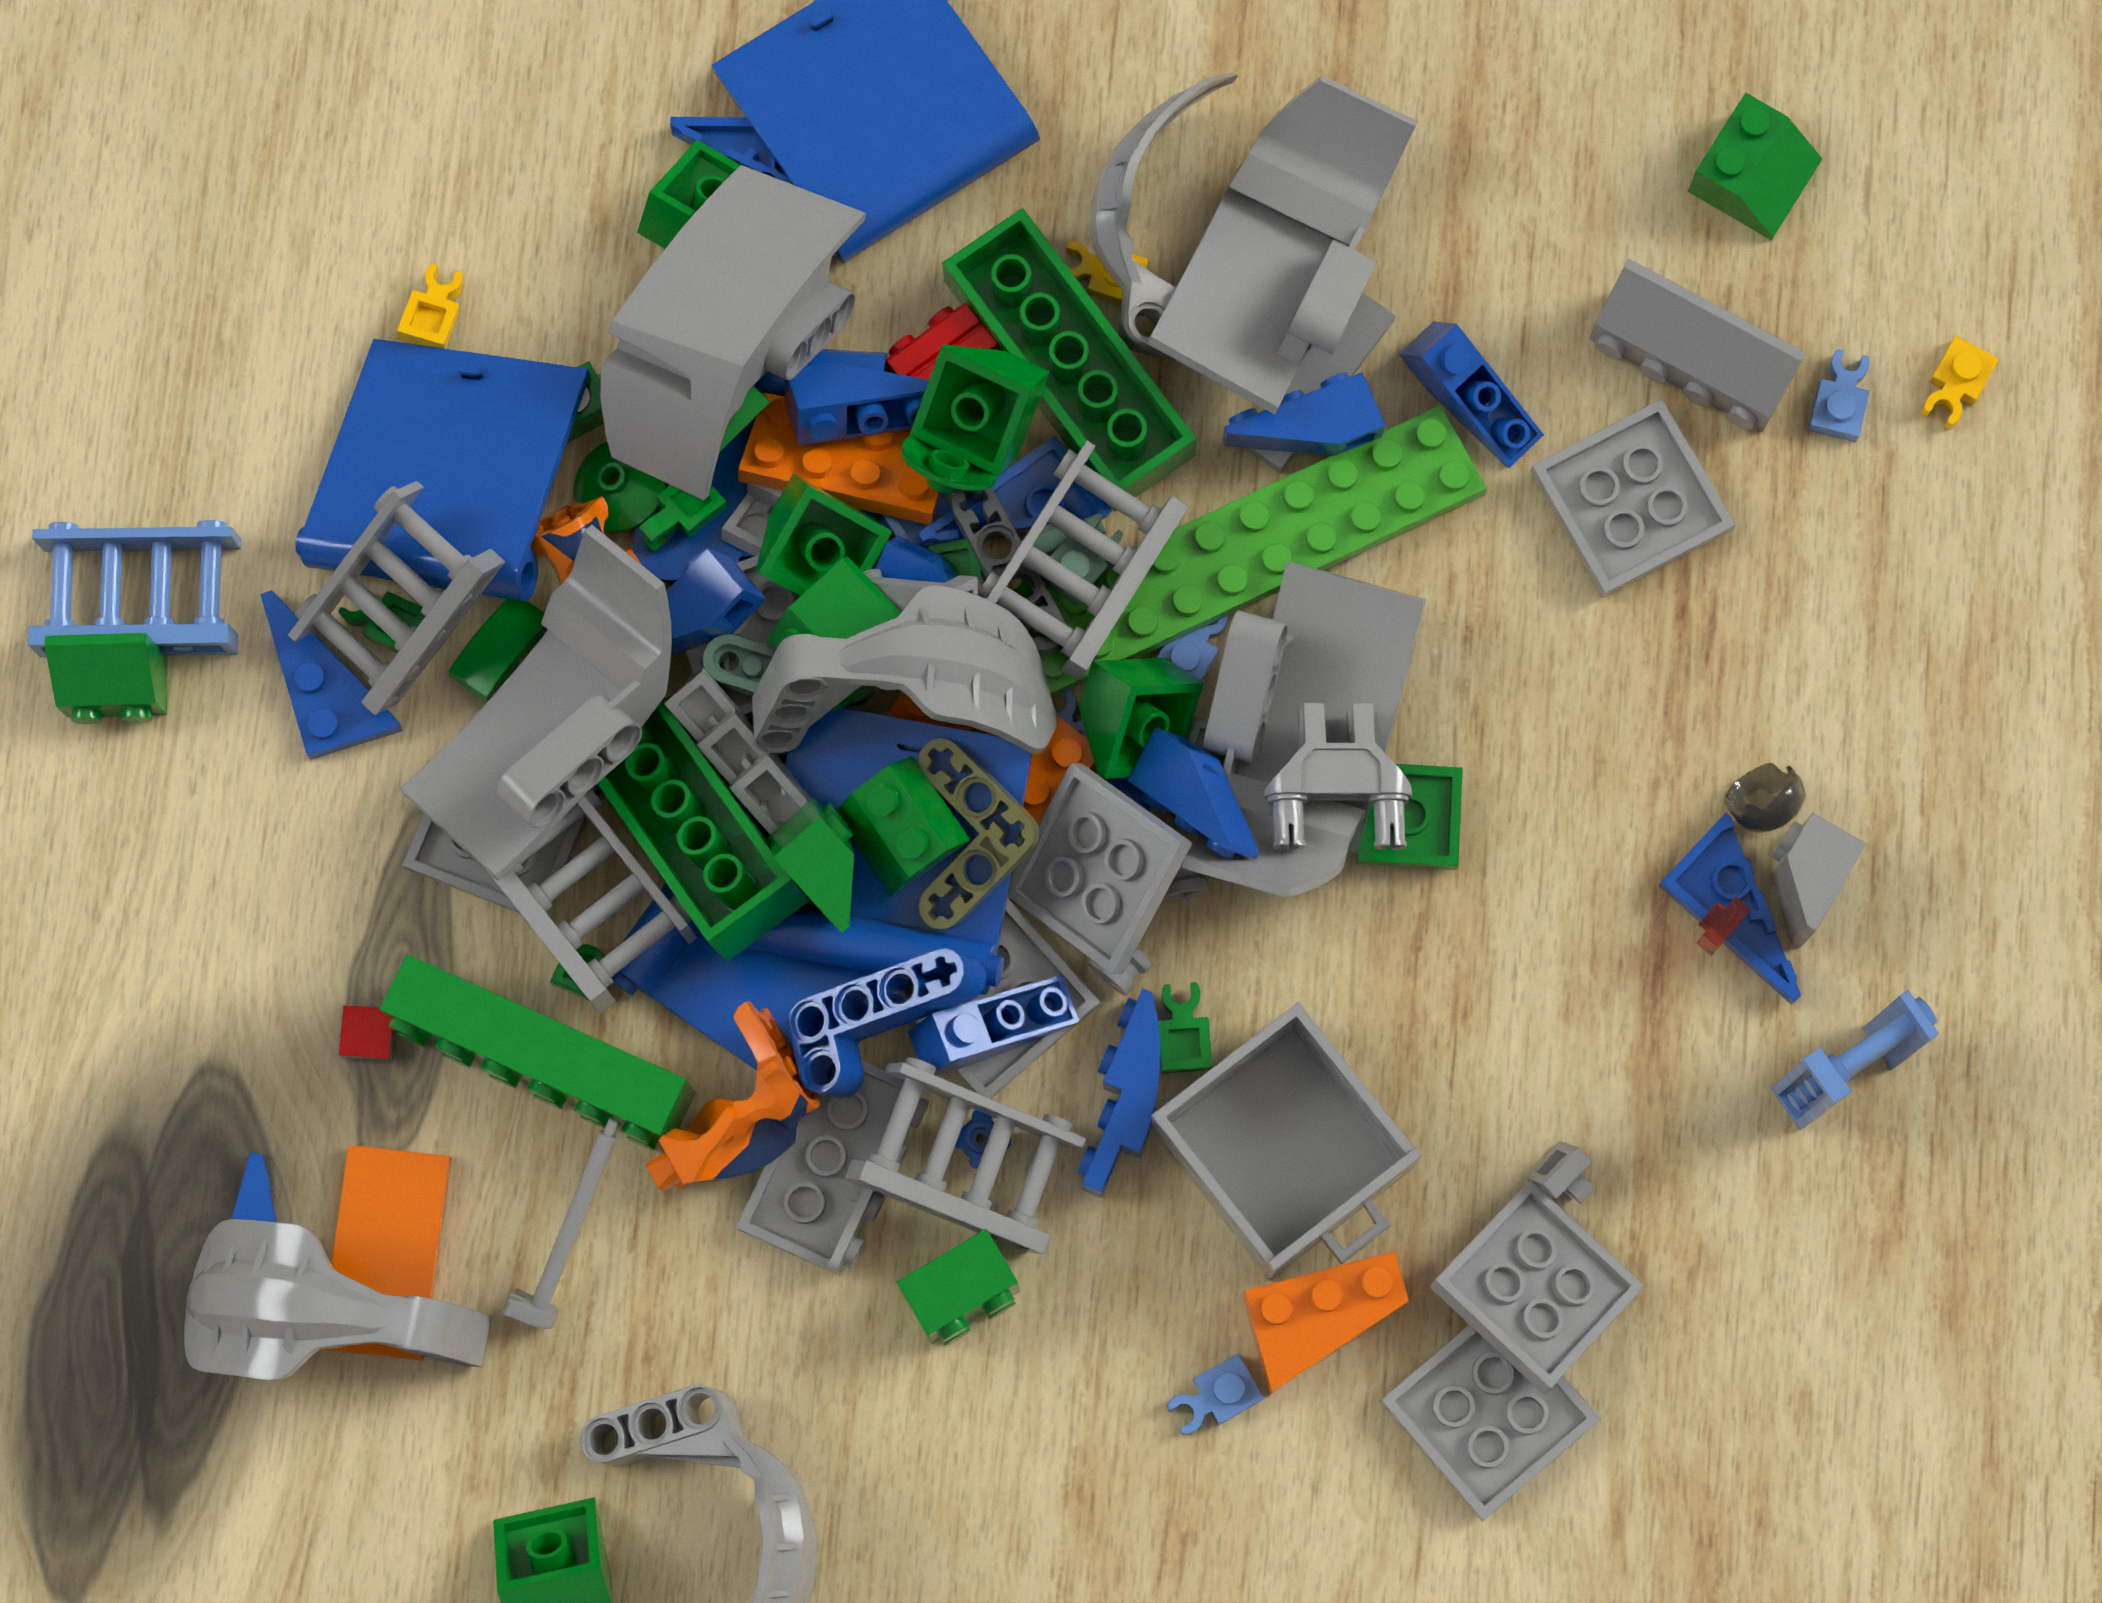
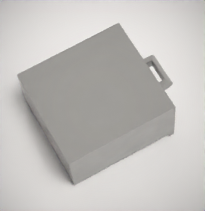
M1299 1002L1151 1115L1150 1128L1270 1281L1321 1241H1323L1338 1262L1343 1264L1387 1230L1390 1224L1373 1203V1200L1412 1171L1422 1156ZM1365 1208L1375 1225L1344 1249L1330 1234Z

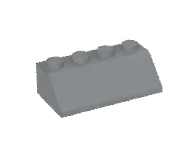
M1628 259L1594 324L1589 338L1596 343L1597 349L1606 356L1617 360L1623 357L1640 366L1639 370L1649 379L1659 383L1668 381L1683 389V394L1692 402L1701 406H1709L1711 404L1726 412L1727 418L1735 425L1747 430L1756 428L1761 432L1764 431L1806 352L1631 259Z

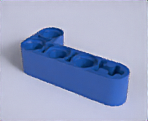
M947 948L937 949L797 1002L790 1011L788 1028L799 1076L803 1085L810 1091L837 1098H848L854 1095L861 1087L864 1079V1068L857 1042L978 997L986 983V970L983 964L977 958ZM910 982H913V994L911 998L906 1002V988L910 984ZM868 998V1011L864 1017H861L860 1009L862 1003ZM821 1015H824L823 1028L817 1033L816 1025ZM835 1063V1076L829 1083L828 1071L831 1065Z

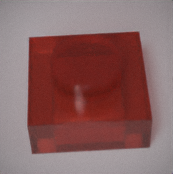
M1736 896L1726 908L1717 902L1698 924L1705 932L1696 943L1712 956L1751 909Z

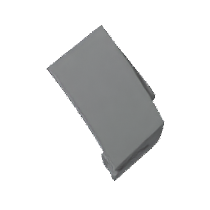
M1323 75L1304 88L1279 110L1264 127L1247 157L1240 164L1147 344L1275 415L1309 344L1333 354L1377 264V260L1356 251V248L1418 121Z
M743 165L736 169L677 233L612 320L609 334L620 340L617 349L602 362L600 391L605 433L611 457L704 501L709 496L726 427L731 417L742 406L748 390L767 371L783 379L792 380L847 324L854 309L856 296L854 292L828 281L832 255L865 221L866 213Z
M593 525L583 533L570 575L551 594L541 622L548 629L547 632L482 709L432 760L400 788L403 795L497 880L501 879L527 855L592 787L634 751L641 739V727L666 695L670 670L672 632L665 584Z
M1287 561L1273 619L1239 610L1235 613L1229 629L1204 738V750L1226 756L1223 770L1260 853L1257 859L1238 853L1235 854L1233 859H1229L1208 848L1206 843L1209 838L1201 834L1187 853L1181 868L1286 898L1300 895L1325 885L1340 874L1345 865L1347 852L1355 853L1359 847L1371 807L1369 802L1308 801V803L1303 804L1304 841L1306 842V847L1299 850H1290L1288 845L1285 850L1273 849V805L1268 804V800L1264 799V789L1298 751V711L1302 710L1304 703H1324L1326 743H1347L1346 712L1351 710L1353 703H1373L1375 743L1386 753L1426 599Z

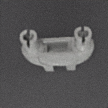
M1304 703L1302 705V710L1298 711V751L1264 789V799L1268 800V804L1273 805V849L1285 850L1288 845L1290 850H1299L1306 847V842L1304 841L1303 804L1308 803V801L1369 802L1370 805L1374 806V849L1386 850V846H1390V850H1400L1407 847V842L1405 841L1404 804L1409 803V799L1412 798V787L1399 767L1375 743L1373 703H1353L1351 710L1346 712L1347 743H1326L1324 703Z

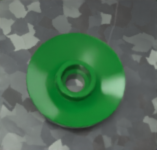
M913 435L903 441L901 455L904 461L917 473L925 477L927 484L931 488L939 492L953 493L956 489L980 491L991 488L996 482L998 475L969 463L967 460L922 441Z
M605 442L589 453L580 465L574 482L575 502L585 503L603 496L608 505L609 515L604 523V531L622 533L640 527L647 519L656 514L660 508L657 504L656 496L666 489L668 484L611 457L608 442ZM620 473L618 482L608 486L611 478Z

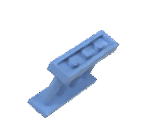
M202 520L197 522V527L79 529V526L74 523L53 522L49 524L48 529H33L32 539L44 552H53L50 619L45 620V626H29L28 646L40 657H47L44 646L45 636L147 633L167 656L238 655L239 635L229 623H224V619L219 618L221 549H241L240 537L232 527H227V523L218 520ZM152 550L149 618L144 619V624L125 625V621L120 619L122 551ZM172 550H201L199 617L194 618V624H175V621L170 619ZM73 551H102L100 618L94 620V625H75V621L70 620Z
M1907 990L1863 1027L1868 1035L1867 1038L1838 1057L1833 1054L1827 1057L1822 1048H1819L1800 1061L1771 1089L1798 1129L1801 1130L1817 1120L1852 1092L1846 1084L1850 1081L1851 1077L1882 1057L1892 1070L1939 1034L1933 1026L1937 1024V1019L1929 1005L1921 997L1914 999L1909 990Z

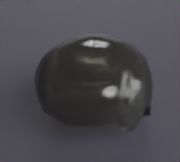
M1765 763L1747 772L1735 781L1724 794V804L1743 828L1756 833L1770 832L1783 828L1798 815L1806 800V793L1801 777L1790 765L1786 767L1788 773H1785L1774 763Z

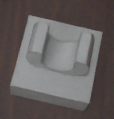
M1561 1141L1526 1177L1528 1181L1531 1179L1547 1195L1558 1198L1563 1193L1569 1200L1574 1198L1580 1204L1594 1191V1187L1581 1175V1172L1592 1161L1578 1147Z

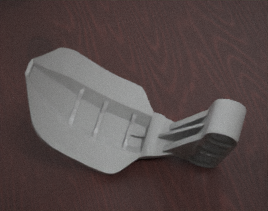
M1234 73L1204 79L1194 86L1170 97L1145 115L1115 147L1098 176L1090 205V236L1093 249L1104 268L1123 290L1119 336L1128 348L1134 352L1174 359L1148 345L1150 337L1141 335L1135 327L1136 316L1148 317L1156 327L1176 287L1135 262L1132 257L1134 243L1127 233V221L1131 206L1132 186L1139 161L1154 136L1193 104L1214 91L1232 84L1238 77Z
M939 585L927 586L921 589L897 618L876 625L847 639L818 637L812 634H797L783 639L752 696L754 745L762 752H769L771 754L785 753L795 749L801 743L805 733L812 724L861 685L878 686L883 690L900 689L931 719L980 729L997 735L1034 754L1043 752L1057 727L1056 711L1043 664L1036 645L1024 625L1010 611L986 598L961 589Z
M229 1219L217 1224L209 1233L197 1261L186 1299L184 1347L188 1363L193 1369L205 1373L269 1381L285 1380L290 1377L320 1349L368 1343L395 1347L396 1349L443 1362L482 1367L492 1316L442 1300L409 1295L399 1297L380 1293L335 1271L319 1238L312 1230L305 1227L277 1222Z
M693 1385L596 1416L586 1423L580 1435V1446L583 1453L590 1460L619 1467L648 1458H659L741 1468V1471L753 1478L755 1483L754 1496L759 1511L763 1540L759 1578L752 1603H809L815 1581L818 1545L815 1522L804 1488L787 1463L769 1450L745 1439L736 1405L732 1397L726 1392L704 1385ZM711 1397L714 1402L715 1411L712 1418L702 1424L698 1416V1410L701 1403ZM660 1413H663L666 1418L665 1432L657 1439H654L651 1434L652 1420ZM615 1428L618 1433L617 1447L613 1452L606 1454L603 1448L604 1437L608 1431Z

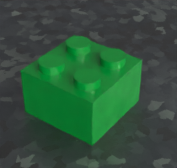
M987 1228L896 1281L931 1344L941 1339L945 1346L968 1334L971 1331L968 1322L986 1313L990 1320L1012 1308L1016 1304L1013 1296L1020 1292L1018 1281Z

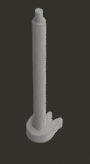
M609 1118L604 1131H599L534 1296L520 1289H515L514 1293L509 1294L504 1306L503 1314L505 1316L515 1318L538 1328L550 1329L554 1326L558 1316V1309L550 1302L615 1143L616 1136L614 1132L618 1125L617 1120Z

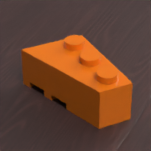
M1395 1251L1244 1290L1243 1300L1269 1396L1406 1306L1409 1300Z

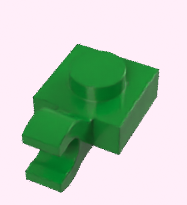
M669 485L656 496L657 504L662 510L647 519L639 527L643 534L640 539L655 553L672 538L679 528L688 538L692 537L726 510L727 502L712 485L709 496L704 501Z

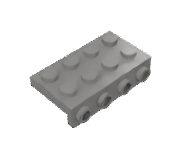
M862 1060L864 1079L861 1087L854 1095L848 1098H837L822 1094L819 1099L820 1106L798 1122L795 1143L784 1154L763 1168L736 1226V1229L838 1276H840L844 1266L852 1269L864 1245V1240L858 1238L861 1228L866 1219L875 1221L886 1197L844 1178L851 1160L869 1161L871 1154L877 1155L904 1083L903 1080L884 1073V1069ZM925 1089L922 1091L910 1126L916 1129L921 1123L929 1104V1100L922 1098ZM902 1145L896 1160L900 1166L908 1149L904 1145Z

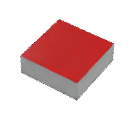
M343 1005L338 1056L350 1059L392 1061L395 1031L388 1027L391 1020L379 1010V1007Z

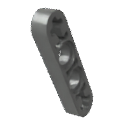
M991 488L980 491L956 489L952 496V512L959 529L986 578L991 571L1000 576L1021 544L1018 534ZM972 496L977 502L985 500L983 503V515L988 524L981 529L979 520L972 510L963 512L966 509V499ZM995 536L1006 538L1012 546L1010 553L1002 559L988 557L983 551V545L989 538ZM1021 563L1010 582L1018 578L1030 581L1034 585L1035 592L1028 601L1065 624L1041 576ZM1017 618L1032 638L1035 634V629ZM1041 636L1032 638L1040 657L1053 656L1062 649V646L1053 640L1045 642Z

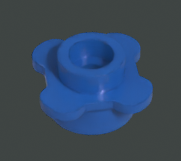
M976 1110L972 1113V1119L962 1127L955 1148H961L970 1158V1165L974 1169L978 1168L994 1125L991 1116ZM979 1134H983L986 1137V1141L982 1144L976 1141V1137ZM1010 1138L1009 1144H1008V1146H1007V1149H1008V1148L1010 1147V1145H1011V1141H1012L1011 1138Z

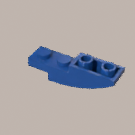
M1143 988L1137 1001L1128 998L1117 1026L1125 1029L1118 1047L1111 1044L1108 1045L1100 1063L1098 1073L1105 1075L1103 1089L1119 1095L1117 1102L1108 1098L1097 1124L1098 1128L1105 1130L1097 1149L1091 1146L1087 1147L1077 1171L1078 1175L1085 1177L1082 1183V1190L1100 1198L1104 1193L1121 1151L1140 1159L1150 1131L1151 1115L1155 1111L1160 1076V1035L1153 994Z

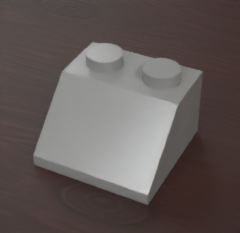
M1814 813L1808 817L1803 825L1794 821L1781 838L1771 856L1779 861L1772 873V879L1790 942L1798 948L1819 927L1866 843Z

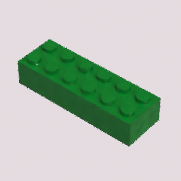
M1023 207L942 262L944 282L961 305L965 303L969 306L981 324L998 343L1000 350L1011 353L1050 372L1037 407L1067 447L1076 454L1079 453L1086 441L1095 445V448L1084 463L1085 466L1133 497H1137L1196 456L1197 438Z
M664 697L641 727V739L634 751L597 784L704 938L728 962L810 900L773 859L770 844L729 789L714 765L696 746L697 742L694 737L664 705L666 699Z
M408 954L405 955L379 1009L391 1020L388 1027L396 1031V1035L421 1047H425L427 1041L430 1040L436 1043L434 1048L443 1052L442 1055L468 1068L471 1067L473 1060L483 1064L481 1069L488 1072L489 1077L516 1089L519 1081L529 1085L527 1090L534 1093V1097L556 1108L562 1109L565 1101L575 1105L574 1111L581 1114L580 1117L603 1129H605L609 1118L618 1121V1125L622 1126L621 1132L627 1135V1139L650 1150H654L657 1143H660L659 1139L661 1136L674 1128H680L696 1094L686 1078Z

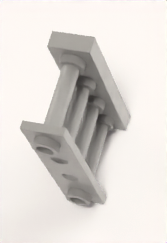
M1086 441L1078 454L1070 449L1068 450L1053 474L1061 479L1004 571L1000 576L991 571L978 591V596L1007 609L1014 616L1063 647L1061 652L1067 655L1068 658L1060 671L1076 681L1088 669L1189 507L1176 497L1171 496L1162 508L1155 504L1150 508L1085 466L1084 463L1095 448V445L1089 441ZM1072 482H1075L1140 524L1138 530L1145 535L1136 549L1129 544L1124 548L1058 505ZM1047 522L1114 565L1112 570L1120 575L1111 590L1104 585L1099 589L1032 546ZM1021 563L1089 606L1087 611L1093 614L1094 617L1085 631L1078 626L1073 630L1007 587Z
M418 481L399 489L392 486L382 494L374 505V509L378 512L320 592L308 597L297 609L295 616L299 620L288 634L291 639L297 641L319 630L369 676L368 683L372 688L361 703L375 716L400 702L505 563L492 549L475 557L469 554L463 556L410 507L424 488ZM397 524L405 529L450 571L448 577L452 582L444 592L442 590L436 592L384 544V541ZM370 560L376 563L423 607L421 613L425 615V618L418 627L406 625L357 579ZM344 595L396 642L394 648L399 652L391 663L389 661L383 663L331 615Z
M590 789L554 828L501 879L497 880L491 874L490 876L601 1014L616 1002L606 989L614 982L611 978L674 928L678 930L688 944L692 943L697 937L688 925L692 919L677 897L674 895L669 900L597 812L604 804L594 791ZM585 815L601 834V837L540 885L534 882L526 888L516 875L524 869L521 864ZM615 852L632 874L571 922L567 923L564 920L556 926L546 913L553 907L551 901ZM646 890L662 912L600 961L594 958L589 963H586L576 951V949L584 944L581 939L638 894Z
M907 1057L906 1063H888L884 1073L899 1078L904 1083L877 1155L871 1154L869 1161L851 1160L844 1179L977 1233L987 1228L992 1239L1024 1252L1044 1254L1051 1235L1035 1229L1038 1222L1034 1218L1035 1212L1060 1145L1066 1148H1083L1086 1138L1072 1133L1073 1124L1067 1120L1050 1114H1044L1041 1120L934 1075L937 1068L922 1060ZM925 1089L949 1099L950 1102L923 1173H917L914 1180L898 1173L900 1164L896 1160L922 1091ZM971 1108L996 1118L970 1190L969 1192L963 1191L961 1198L944 1192L946 1183L942 1180L967 1112ZM1017 1127L1037 1135L1041 1139L1015 1210H1009L1006 1217L990 1210L992 1201L988 1200L1013 1130Z

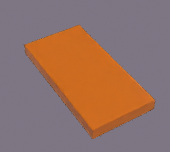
M348 1145L331 1262L335 1271L385 1295L399 1297L409 1295L432 1299L452 1157ZM377 1343L321 1349L424 1361V1356Z

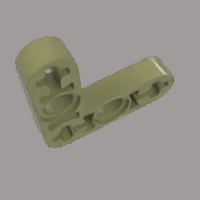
M938 738L924 745L919 754V766L934 788L980 833L928 886L920 897L918 906L920 916L930 927L942 930L960 925L1033 851L1038 843L1040 832L1037 822L1030 813L961 744L955 740ZM935 750L939 752L951 750L954 755L951 757L950 763L959 773H965L968 766L973 771L971 775H968L958 783L954 792L949 788V785L958 780L946 770H940L937 773L933 770L937 763L933 756ZM979 782L987 785L992 793L991 804L983 812L973 811L966 802V793L969 787ZM1004 803L1009 809L1000 815L1010 824L1022 822L1025 826L1021 832L1022 837L1025 839L1022 845L1019 843L1007 845L1004 839L1007 837L1008 832L999 822H992L990 828L985 824L986 820L998 814ZM976 855L986 857L992 865V875L982 885L971 882L966 873L967 863ZM954 876L960 887L972 893L973 897L968 900L966 894H960L950 905L951 910L954 912L952 917L948 915L936 917L934 911L938 905L934 898L936 895L948 897L958 888V886L950 882V879Z

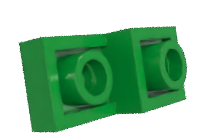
M511 599L504 601L479 628L449 669V677L487 703L520 665V659L547 632L548 629L541 624L544 612L528 601L523 602Z

